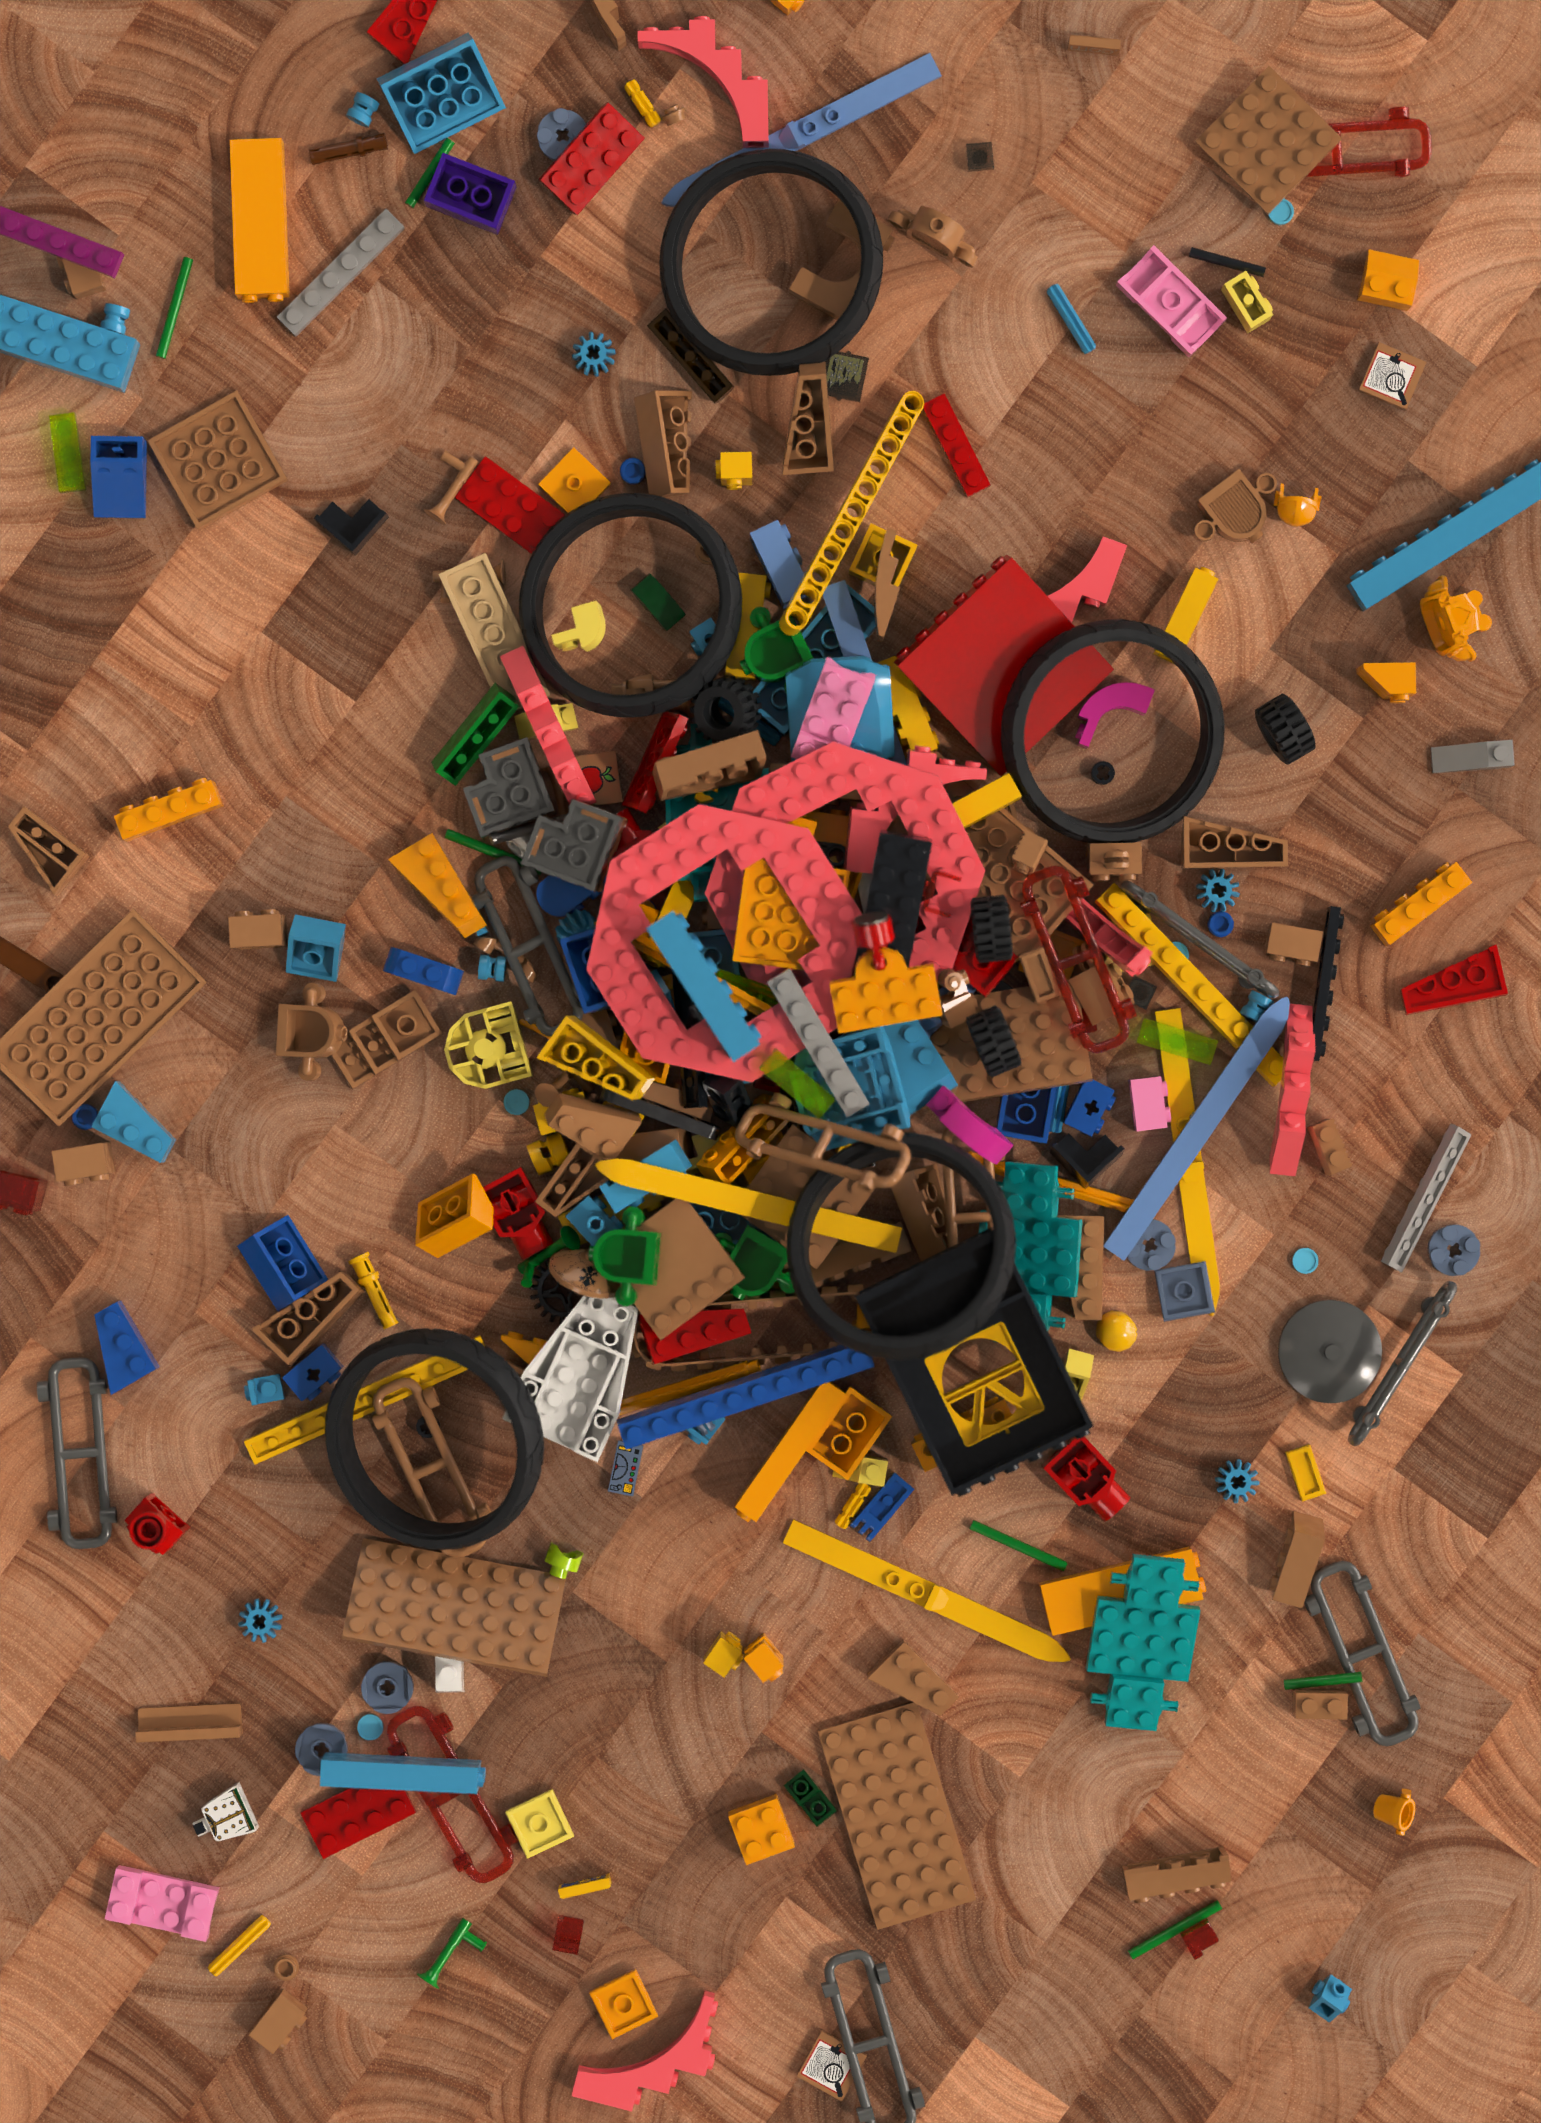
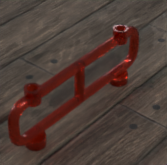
M1409 107L1388 109L1389 120L1328 123L1340 137L1341 133L1417 129L1421 134L1422 154L1415 160L1399 159L1395 161L1343 164L1341 141L1332 150V165L1316 166L1306 177L1395 171V177L1410 176V170L1423 168L1431 159L1432 139L1430 128L1422 120L1410 118Z
M1055 865L1028 875L1022 885V894L1025 901L1021 902L1020 905L1025 917L1031 916L1041 944L1044 947L1050 967L1072 1020L1068 1027L1073 1039L1078 1037L1082 1046L1092 1053L1106 1052L1122 1045L1129 1037L1130 1027L1128 1020L1138 1016L1130 997L1121 1001L1118 997L1080 900L1090 895L1083 876L1072 879L1066 869ZM1051 876H1058L1062 880L1088 946L1087 950L1061 960L1057 956L1032 892V887L1036 882ZM1090 959H1093L1120 1029L1117 1036L1100 1043L1091 1041L1063 971Z
M413 1706L397 1714L389 1721L387 1726V1737L391 1744L387 1747L389 1755L410 1756L405 1744L397 1735V1728L409 1719L420 1716L425 1720L446 1758L459 1759L445 1734L454 1730L453 1724L445 1712L434 1717L429 1709L423 1706ZM419 1791L456 1855L452 1862L459 1873L465 1870L471 1880L477 1883H488L511 1869L514 1862V1854L510 1846L516 1844L519 1840L510 1823L499 1828L479 1792L477 1794H468L504 1856L503 1862L486 1873H480L476 1870L470 1855L464 1850L440 1806L462 1793L443 1792L434 1798L431 1792Z

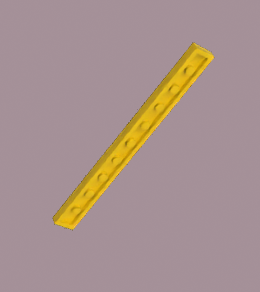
M1115 883L1111 884L1094 901L1097 906L1126 935L1153 953L1150 956L1151 962L1237 1050L1253 1026ZM1271 1047L1256 1069L1272 1087L1281 1081L1283 1057Z
M481 1335L473 1338L485 1346ZM431 1356L368 1384L359 1390L354 1406L353 1421L375 1411L373 1406L375 1392L381 1386L403 1377L411 1378L424 1390L468 1369L451 1360ZM401 1388L386 1395L383 1399V1404L386 1407L413 1393L408 1388ZM328 1403L245 1439L244 1444L254 1465L325 1434V1418Z

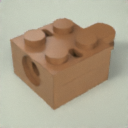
M1089 843L1086 846V877H1092V882H1108L1110 877H1118V882H1132L1142 874V843Z
M1089 941L1073 948L1072 954L1082 973L1069 979V982L1093 1026L1135 1003L1131 988L1124 983L1121 977V969L1110 958L1101 962L1095 948Z

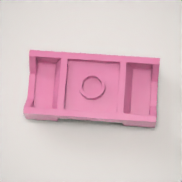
M1154 245L1116 284L1133 303L1136 302L1171 337V341L1188 358L1227 319Z
M826 657L791 757L798 759L832 741L850 747L873 687L876 674L858 673L839 666L833 659Z
M119 1865L115 1870L105 1920L128 1925L134 1923L178 1933L182 1937L206 1942L209 1938L210 1923L220 1887Z

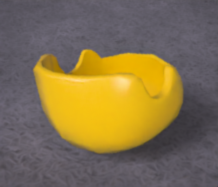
M1109 1311L1102 1315V1320H1098L1096 1336L1108 1350L1122 1352L1129 1349L1136 1341V1325L1126 1313L1122 1311Z

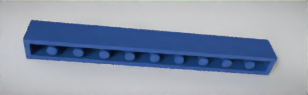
M841 1344L619 1418L616 1421L625 1449L627 1450L875 1367L871 1356L858 1353Z

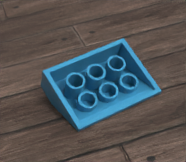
M469 32L377 78L414 154L506 108Z

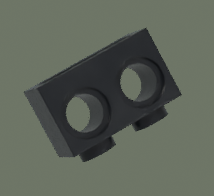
M710 1074L702 1083L715 1116L737 1128L743 1114L752 1106L742 1080Z

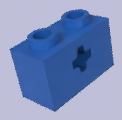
M1095 1080L1082 1083L1063 1120V1124L1092 1137L1093 1133L1098 1134L1105 1121L1101 1119L1105 1109L1110 1111L1116 1097L1112 1096L1115 1090ZM1094 1101V1107L1097 1108L1096 1113L1086 1114L1087 1108L1084 1107L1085 1103Z
M323 1343L283 1376L282 1379L301 1401H304L306 1398L312 1401L322 1392L319 1388L326 1381L331 1385L341 1376L340 1370L344 1366ZM310 1368L321 1371L318 1374L319 1380L317 1378L312 1380L309 1378L311 1375Z

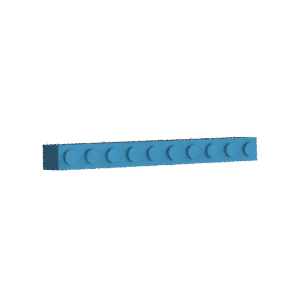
M1537 459L1524 467L1526 472L1520 476L1514 473L1502 481L1504 486L1495 490L1493 486L1481 494L1483 499L1474 504L1471 500L1459 508L1461 513L1452 518L1450 514L1437 522L1439 527L1433 531L1426 528L1415 536L1417 541L1408 545L1406 541L1393 549L1396 554L1387 559L1385 555L1371 563L1374 568L1365 573L1361 569L1350 577L1352 582L1347 585V588L1361 610H1367L1541 500V462L1539 463Z

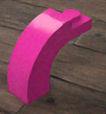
M1125 682L1112 684L1096 692L1084 704L1077 718L1086 721L1085 725L1080 723L1075 736V738L1079 739L1077 746L1085 749L1089 747L1100 718L1108 711L1126 709L1144 716L1155 689L1137 683Z
M944 1085L926 1104L958 1138L979 1155L996 1165L1014 1146L997 1128L987 1124L974 1114Z

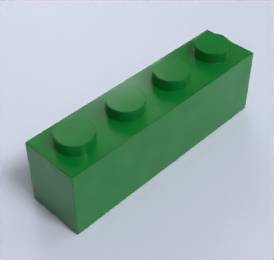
M494 683L432 760L431 763L435 772L456 786L479 758L478 755L484 752L520 707L516 698L497 683Z

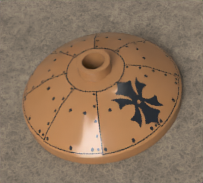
M568 1248L558 1251L551 1256L548 1264L551 1275L564 1287L578 1294L592 1298L615 1297L617 1289L621 1287L618 1282L604 1278L597 1271L594 1262L589 1261V1249L579 1248L571 1250Z

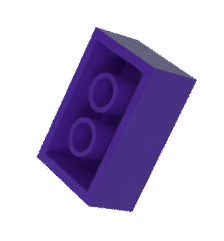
M442 153L424 198V203L427 208L498 235L517 187L512 179Z

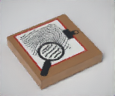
M1379 342L1358 391L1406 411L1426 362Z
M821 2029L801 2065L797 2077L840 2101H843L849 2090L853 2077L843 2041ZM864 2052L857 2054L860 2067L867 2057V2054Z

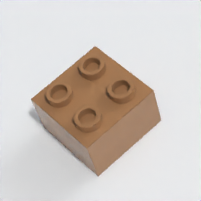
M276 909L260 910L261 915H253V912L250 911L235 912V917H228L230 948L246 950L288 947L286 916L279 914V911H276Z
M111 1142L51 1151L56 1182L64 1181V1186L84 1183L83 1178L87 1177L90 1178V1182L110 1179L109 1174L116 1173Z

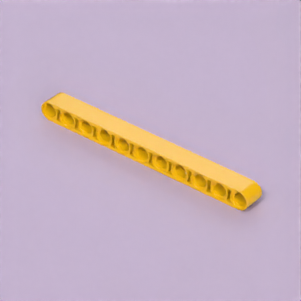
M906 392L895 405L780 618V629L789 636L796 635L808 623L923 409L924 399L918 392ZM905 402L912 403L914 410L908 409ZM893 423L900 424L903 431L896 430ZM882 444L888 445L892 453L884 451ZM870 465L878 467L880 474L872 472ZM859 487L866 488L868 496L861 494ZM847 508L854 509L857 517L850 516ZM835 530L843 531L845 539L839 538ZM824 551L830 552L834 560H828L824 556ZM812 573H818L822 578V582L815 581ZM800 595H807L810 599V604L804 603ZM789 616L795 617L799 622V626L792 625L789 622Z

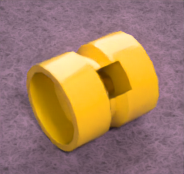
M560 1132L547 1136L545 1142L538 1140L526 1145L539 1176L552 1171L554 1165L560 1167L569 1155V1150ZM549 1150L551 1157L545 1158L544 1153Z

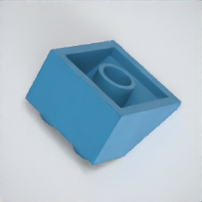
M295 915L288 935L286 973L336 982L343 952L346 924Z

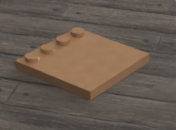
M238 390L147 440L198 531L288 481Z
M674 1199L643 1222L641 1226L637 1227V1231L661 1233L657 1285L632 1283V1287L636 1289L638 1294L637 1301L634 1304L660 1340L667 1337L745 1279L737 1265L693 1205L688 1201Z

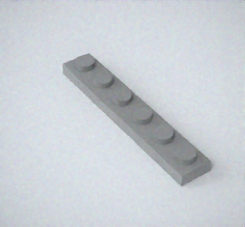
M385 209L277 316V319L296 337L405 227Z
M790 968L768 980V985L845 1115L849 1117L869 1105L867 1098Z
M1450 1123L1436 1153L1431 1159L1424 1177L1420 1180L1419 1187L1396 1228L1389 1246L1384 1252L1381 1260L1382 1263L1402 1273L1471 1137L1470 1133Z

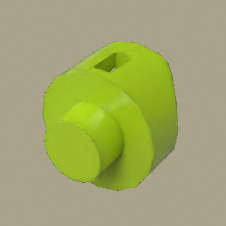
M551 1542L544 1560L552 1565L549 1574L566 1579L568 1571H578L584 1553L579 1550L564 1553L559 1550L556 1544Z

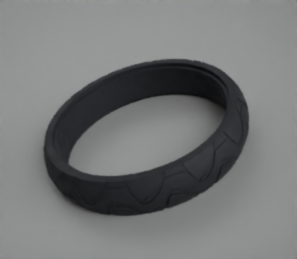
M761 149L744 152L719 162L700 175L682 194L667 221L663 233L659 260L660 280L663 295L673 320L677 322L676 325L682 334L702 354L718 364L738 372L762 376L787 375L798 372L799 364L822 363L842 350L857 335L867 321L879 293L883 274V245L872 209L860 190L841 171L814 156L786 149ZM788 173L799 175L821 184L835 194L850 211L856 224L861 244V270L858 284L842 316L832 327L815 340L801 347L776 353H756L741 350L711 335L700 324L693 313L685 293L682 277L685 243L689 231L701 210L723 189L739 180L754 175Z
M621 493L597 498L579 506L562 517L548 530L536 546L524 572L519 594V617L523 639L534 665L543 678L559 694L577 706L598 714L634 718L651 716L678 707L696 696L699 690L704 689L703 685L711 682L717 676L729 658L737 639L742 616V592L738 570L727 545L715 529L700 515L688 507L664 497L643 493ZM618 518H656L676 525L692 535L705 549L712 562L719 587V612L713 635L695 664L679 678L661 688L633 695H615L593 690L571 678L561 667L550 649L543 623V599L549 576L567 547L593 527Z
M1111 619L1093 621L1076 626L1052 638L1039 648L1022 667L1011 686L1003 710L1001 723L1002 754L1007 773H1010L1022 795L1021 800L1048 827L1064 836L1085 843H1135L1149 839L1173 827L1184 816H1187L1204 797L1214 780L1223 753L1224 714L1219 693L1207 668L1198 656L1178 638L1153 625L1133 620ZM1103 642H1136L1153 647L1168 657L1181 670L1193 690L1200 715V740L1194 763L1177 791L1163 804L1147 814L1115 823H1098L1075 818L1059 810L1045 797L1029 769L1025 753L1024 729L1030 703L1047 674L1062 660L1076 651Z
M903 1133L904 1135L900 1141L910 1149L911 1157L931 1160L959 1173L981 1195L988 1207L992 1220L994 1247L987 1277L975 1298L957 1316L947 1323L924 1333L908 1336H885L870 1333L849 1324L824 1303L811 1273L809 1242L812 1227L821 1205L831 1191L845 1177L817 1169L806 1183L794 1205L787 1233L786 1252L790 1279L795 1293L809 1317L813 1319L822 1331L843 1346L871 1357L889 1360H909L932 1356L946 1351L970 1337L988 1320L1002 1300L1008 1287L1015 1261L1016 1237L1013 1217L1007 1199L1004 1197V1193L994 1177L978 1160L961 1148L942 1139L917 1133ZM858 1141L840 1150L827 1161L858 1170L876 1161L900 1157V1153Z
M420 1328L398 1332L372 1343L361 1351L343 1371L332 1391L325 1418L326 1449L334 1477L341 1491L353 1508L367 1522L400 1542L432 1550L460 1549L463 1546L469 1547L483 1542L507 1528L521 1514V1511L524 1510L533 1495L540 1478L544 1457V1436L537 1406L530 1391L517 1372L499 1354L486 1345L484 1346L483 1343L466 1335L443 1329L433 1328L430 1330L429 1328ZM422 1354L438 1356L469 1369L493 1390L510 1418L517 1449L514 1479L509 1492L497 1509L483 1517L466 1522L440 1523L429 1521L396 1506L375 1486L359 1459L353 1436L355 1401L364 1380L375 1366L389 1359L404 1355Z

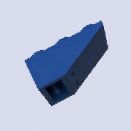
M91 436L90 464L94 518H146L147 441L143 436Z

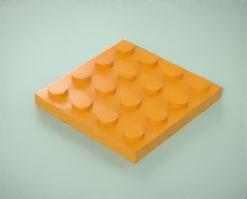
M760 859L744 869L732 961L804 970L798 959L820 945L767 861ZM833 868L848 891L850 870Z

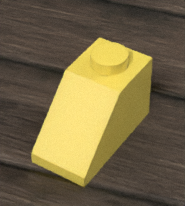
M1069 1349L1064 1366L1082 1401L1090 1380L1094 1355Z
M865 1455L849 1478V1481L884 1487L888 1459ZM833 1470V1477L845 1479Z

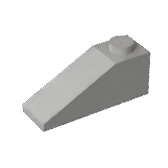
M1513 740L1430 748L1432 774L1510 768L1515 765Z

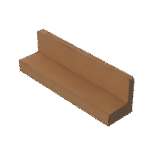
M228 1703L139 1708L138 1730L135 1732L136 1743L240 1738L243 1734L241 1704Z

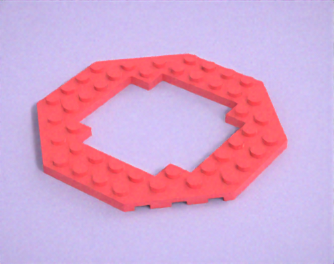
M832 741L739 788L732 812L785 824L857 789L868 812L892 800L909 835L933 839L927 872L938 893L921 901L919 915L926 928L915 933L909 967L933 963L936 981H938L941 971L953 968L971 914L970 903L972 898L977 897L985 868L939 776ZM726 849L717 855L705 895L733 949L744 870L741 871L729 850ZM740 962L751 986L773 993L767 981L788 969ZM854 963L851 977L854 976L856 963ZM790 969L801 988L812 982L805 970Z
M699 804L610 861L586 970L642 1058L753 1082L806 1048L780 1003L747 1022L749 1026L754 1024L762 1037L758 1039L760 1045L733 1062L706 1019H703L688 1030L686 1029L632 944V940L648 931L646 928L651 926L639 905L726 849L729 850L741 871L764 857L820 945L799 958L798 961L812 981L801 989L828 1034L838 1028L829 981L849 978L852 975L858 948L855 944L852 921L857 916L862 915L808 828Z

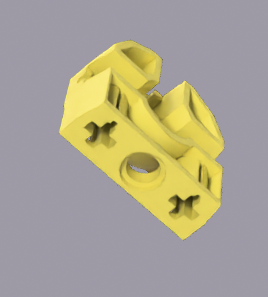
M512 1001L466 1013L449 1029L444 1048L449 1069L464 1084L488 1089L533 1076ZM483 1014L487 1029L473 1032L469 1017ZM510 1014H511L510 1017H506V1018H502V1019H499V1020H495V1021H491V1022H490V1020H492V1019L499 1018V1017H503V1016H506V1015H510ZM510 1032L515 1052L506 1054V1043L500 1034ZM486 1034H492L497 1039L491 1042L486 1039ZM465 1047L468 1062L453 1065L449 1051ZM475 1056L483 1059L482 1065L472 1059ZM525 1064V1066H523V1067H519V1068L512 1069V1070H508V1071H505V1072H504V1069H508V1068H511V1067H515V1066H519V1065ZM497 1066L501 1081L487 1084L484 1069Z

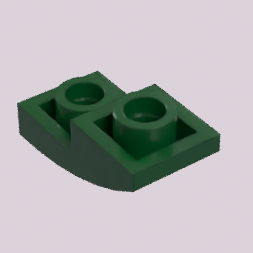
M650 573L630 589L642 606L652 614L665 631H668L686 615L671 595Z
M804 1769L783 1785L816 1827H819L838 1811Z

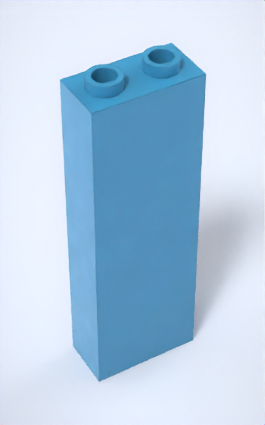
M326 1752L321 1759L320 1786L477 1794L479 1787H483L485 1783L486 1767H481V1760Z

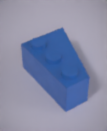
M117 1301L94 1315L111 1395L160 1368L122 1301Z

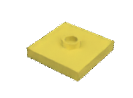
M553 1789L505 1811L527 1859L574 1837V1833Z

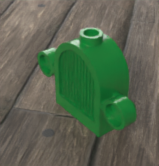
M757 607L753 609L750 614V621L755 628L760 630L755 632L747 641L745 659L739 662L746 676L752 674L763 682H778L783 679L786 680L785 674L787 672H792L803 666L804 662L814 659L801 632L789 636L780 629V620L770 625L771 615L766 608ZM789 616V622L797 626L794 617ZM785 682L784 690H785V693H786V695H787L786 682Z
M629 1207L623 1212L622 1220L626 1225V1230H611L603 1234L595 1246L590 1245L588 1258L589 1261L594 1262L597 1271L610 1281L621 1282V1287L617 1289L615 1298L622 1306H631L637 1301L638 1294L636 1289L632 1287V1283L657 1285L661 1233L637 1231V1227L643 1224L645 1218L643 1211L637 1207Z
M747 1225L736 1245L733 1244L731 1236L727 1233L721 1232L715 1235L745 1276V1279L732 1287L729 1292L730 1294L743 1301L745 1296H758L767 1292L774 1285L775 1281L779 1282L780 1288L784 1292H795L789 1272H781L787 1263L785 1246Z

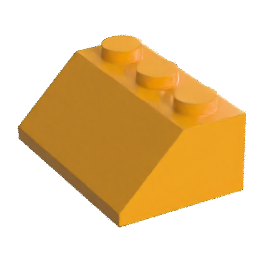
M475 1174L468 1175L418 1203L415 1246L439 1258L493 1229L494 1208Z
M849 1386L845 1391L846 1394L806 1450L847 1480H849L892 1418V1415L852 1386Z

